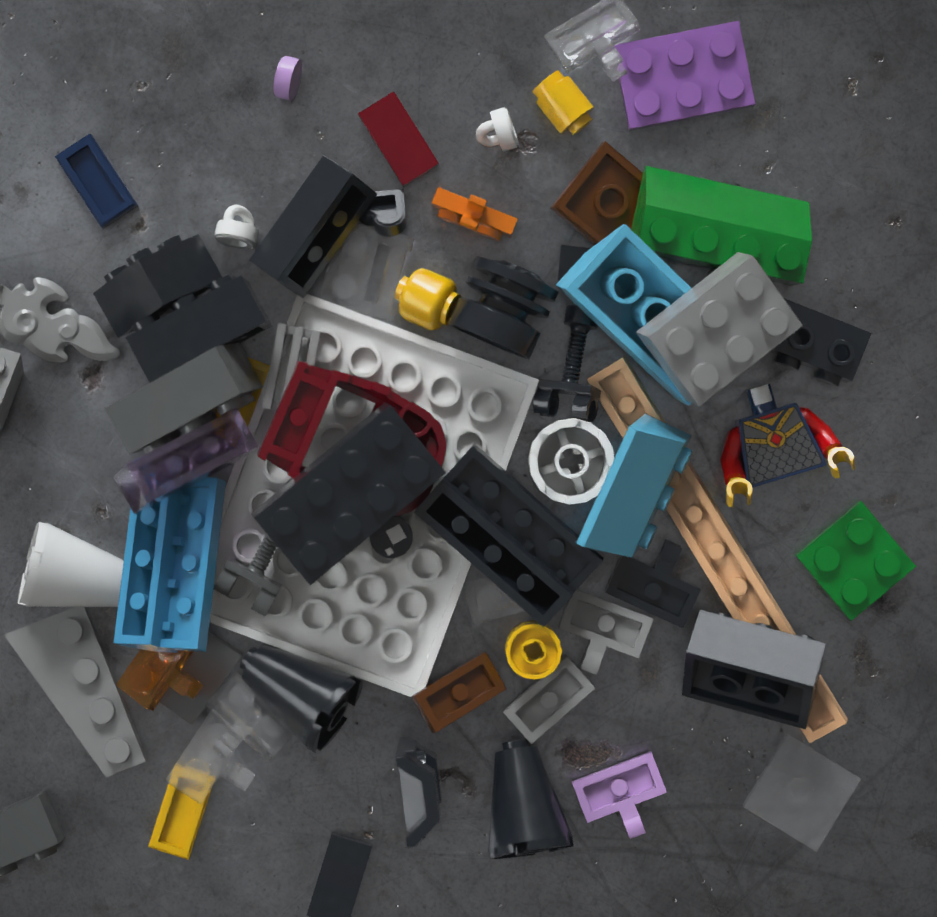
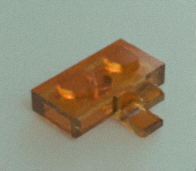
M142 649L139 650L116 684L117 687L141 706L151 711H154L169 687L184 697L187 695L194 700L204 685L182 669L194 651L170 653Z

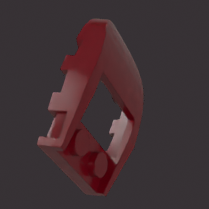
M298 361L262 445L257 452L259 458L273 463L287 472V475L292 478L306 468L302 463L336 386L375 403L370 414L385 402L390 404L441 467L446 455V439L441 425L428 411L391 390L392 388L376 381L372 382L347 373L327 370ZM434 483L395 516L407 514L418 508L430 494Z

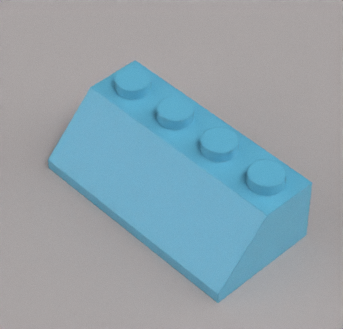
M623 224L585 252L556 286L676 400L689 406L691 403L684 399L636 332L688 292L691 287L626 224Z

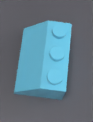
M646 413L630 425L576 543L586 548L627 557H633L640 547L647 550L658 526L652 524L657 510L659 509L664 512L675 492V488L669 486L675 471L682 474L692 455L693 450L687 448L692 435Z

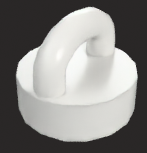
M503 107L490 111L492 120L482 123L476 130L478 142L487 147L500 145L503 152L517 148L519 142L508 109ZM493 130L496 132V135L493 136L486 135Z
M235 204L228 207L223 220L217 222L214 237L224 245L250 249L256 246L259 230L254 226L255 222L251 212L245 207ZM235 216H240L244 222L235 221Z

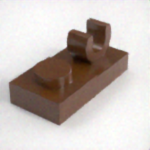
M486 652L412 695L411 698L431 732L436 733L507 688Z

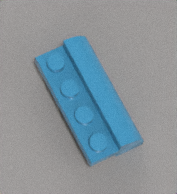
M173 474L134 475L114 644L158 652H206L226 481L219 478H180Z

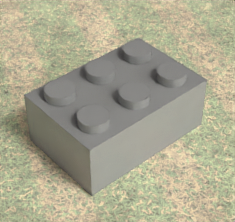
M737 252L636 333L684 399L700 407L803 325L754 256Z

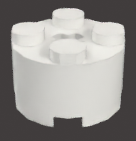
M577 418L557 420L543 428L532 441L527 458L529 474L537 489L551 500L569 505L585 503L598 496L614 461L613 446L606 434L591 422ZM566 449H570L573 455L580 454L582 457V463L577 464L579 470L571 474L568 468L561 469L559 465V459L564 458L562 452Z

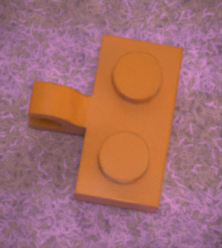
M438 187L432 200V207L439 210L437 217L455 225H461L496 241H500L502 235L511 238L518 221L515 217L487 207V200L472 194L467 199Z

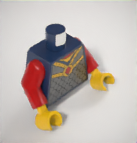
M770 384L746 390L753 415L735 420V427L727 432L720 457L722 472L727 486L726 504L729 507H733L734 494L738 493L746 496L747 505H750L752 503L753 487L826 466L825 459L828 460L830 472L834 478H840L839 470L836 466L839 462H847L851 465L852 470L856 469L853 453L842 446L829 425L809 408L799 407L797 403L777 408Z

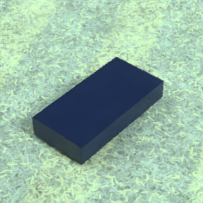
M91 133L55 156L101 228H106L139 206Z

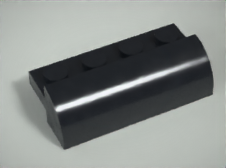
M475 443L414 511L417 516L543 627L569 601L574 592L604 559L596 550L577 544L578 534Z

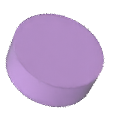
M290 56L281 58L273 84L275 97L289 101L294 99L301 80V59Z

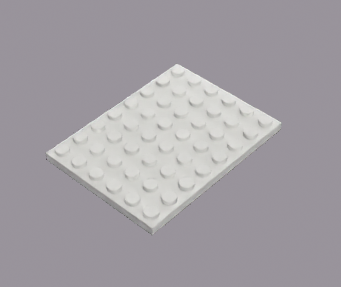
M306 294L304 298L296 296L286 325L322 332L315 367L336 370L372 382L376 381L390 387L396 394L428 411L439 422L446 439V455L442 465L446 473L434 483L432 490L474 443L506 471L539 379L309 294ZM286 334L274 401L280 402L282 398L294 335ZM302 338L298 361L306 362L310 338ZM268 375L225 488L214 585L229 558L247 567L251 564V561H254L253 557H256L255 553H258L257 549H259L261 542H264L263 538H266L265 534L267 533L256 522L251 513L293 479L284 470L268 460L264 461L257 456V452L262 445L276 410L262 408ZM336 386L302 465L308 467L367 418L375 403ZM415 510L407 514L399 515V517L409 523L413 531L412 545L404 555L392 559L380 556L372 548L369 536L310 586L282 551L276 548L275 554L272 555L273 558L270 559L271 562L268 563L269 566L264 570V575L282 584V587L268 614L263 616L251 609L262 586L239 575L229 595L225 596L213 589L209 623L411 697L426 687L471 563L414 513Z

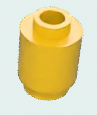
M559 70L545 78L532 91L538 98L536 104L560 134H564L569 130L574 136L593 120L589 113L594 109V106L569 76L564 77Z

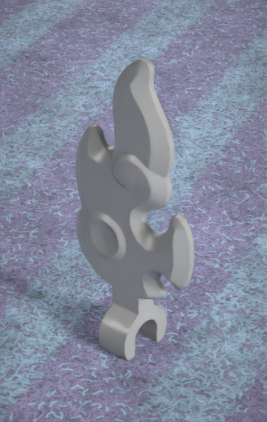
M36 277L33 281L35 288L32 291H27L23 283L17 284L13 290L0 283V304L3 305L0 311V333L8 341L23 344L39 358L56 363L68 360V356L64 353V348L68 345L73 346L83 355L98 361L112 360L120 355V350L109 343L102 328L93 319L79 315L75 310L69 308L53 315L47 312L46 306L49 302L55 300L61 302L68 301L67 293L58 284L45 278Z

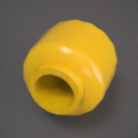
M424 268L417 269L410 277L404 276L399 281L395 291V300L399 301L401 317L428 330H438L443 325L449 326L448 322L458 299L461 298L452 279Z

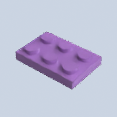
M739 21L613 45L629 131L754 107L755 105Z

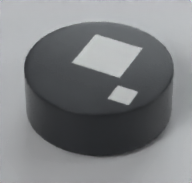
M393 516L370 536V543L375 552L382 557L390 559L404 555L413 542L411 526L405 519L399 516Z

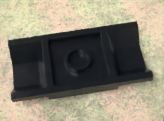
M408 736L400 737L395 757L396 767L399 768L407 830V848L416 847L422 839H426V835L440 821L439 804L442 801L437 755Z

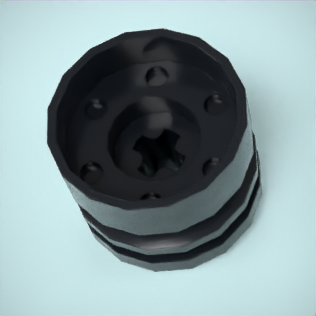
M477 256L473 268L489 276L488 281L468 276L466 283L482 295L479 301L459 298L448 325L485 343L529 360L541 333L525 322L528 315L548 318L550 311L534 303V300L537 297L554 303L559 291L546 284L537 274L504 260H490Z

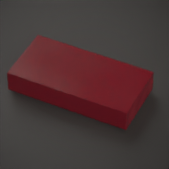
M394 91L358 113L359 118L403 187L439 165V162Z

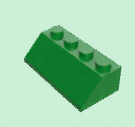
M644 166L631 230L659 257L717 269L737 252L753 255L771 282L789 286L804 283L812 244L809 202Z

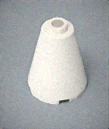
M38 522L26 558L28 561L25 573L22 575L18 604L26 605V607H118L124 560L49 523Z

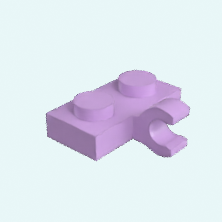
M651 751L572 781L587 823L619 811L630 839L646 833L635 805L667 793Z

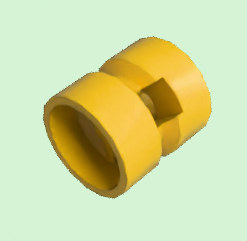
M536 620L523 621L513 627L506 638L505 651L508 664L515 673L523 678L533 680L545 678L554 672L560 663L562 655L560 640L549 625L543 627Z

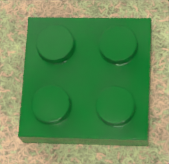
M858 501L794 555L849 621L855 619L916 567L862 501Z

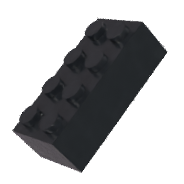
M385 402L251 514L311 586L446 472L394 408Z

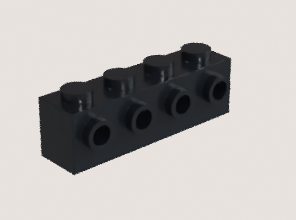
M711 269V270L707 273L706 277H707L709 274H711L714 270ZM784 298L803 326L770 351L777 355L775 362L799 371L801 365L817 371L815 374L816 379L834 386H839L840 381H853L872 333Z

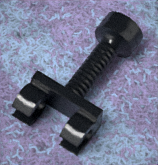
M577 305L566 306L564 324L570 327L572 333H570L571 337H569L567 358L565 359L567 362H565L563 378L561 381L539 379L538 390L533 400L534 413H540V416L555 417L559 408V394L576 395L572 405L573 418L594 422L598 412V398H600L601 390L592 385L579 384L577 380H579L578 376H580L579 372H581L582 355H584L582 351L585 350L583 347L586 345L584 344L586 343V335L590 330H596L598 325Z

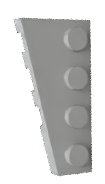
M72 607L4 634L105 777L117 774L148 760L87 607Z

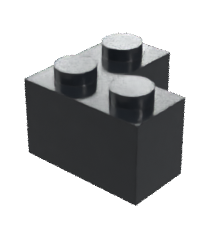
M199 234L183 241L179 235H176L158 245V251L153 253L149 247L144 248L126 259L128 267L127 265L120 266L104 276L107 283L95 291L93 295L118 338L134 332L132 325L153 314H155L156 318L160 317L170 310V305L190 294H193L194 297L201 296L210 289L208 286L210 283L222 277Z

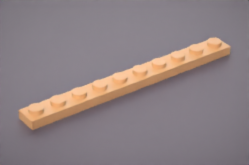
M626 356L587 379L590 385L601 390L600 398L598 399L623 439L628 427L645 413L666 423ZM689 460L683 473L675 471L669 486L675 488V492L666 510L733 619L752 624L763 623L775 630L796 635ZM821 674L806 730L800 728L809 743L845 725L848 721Z

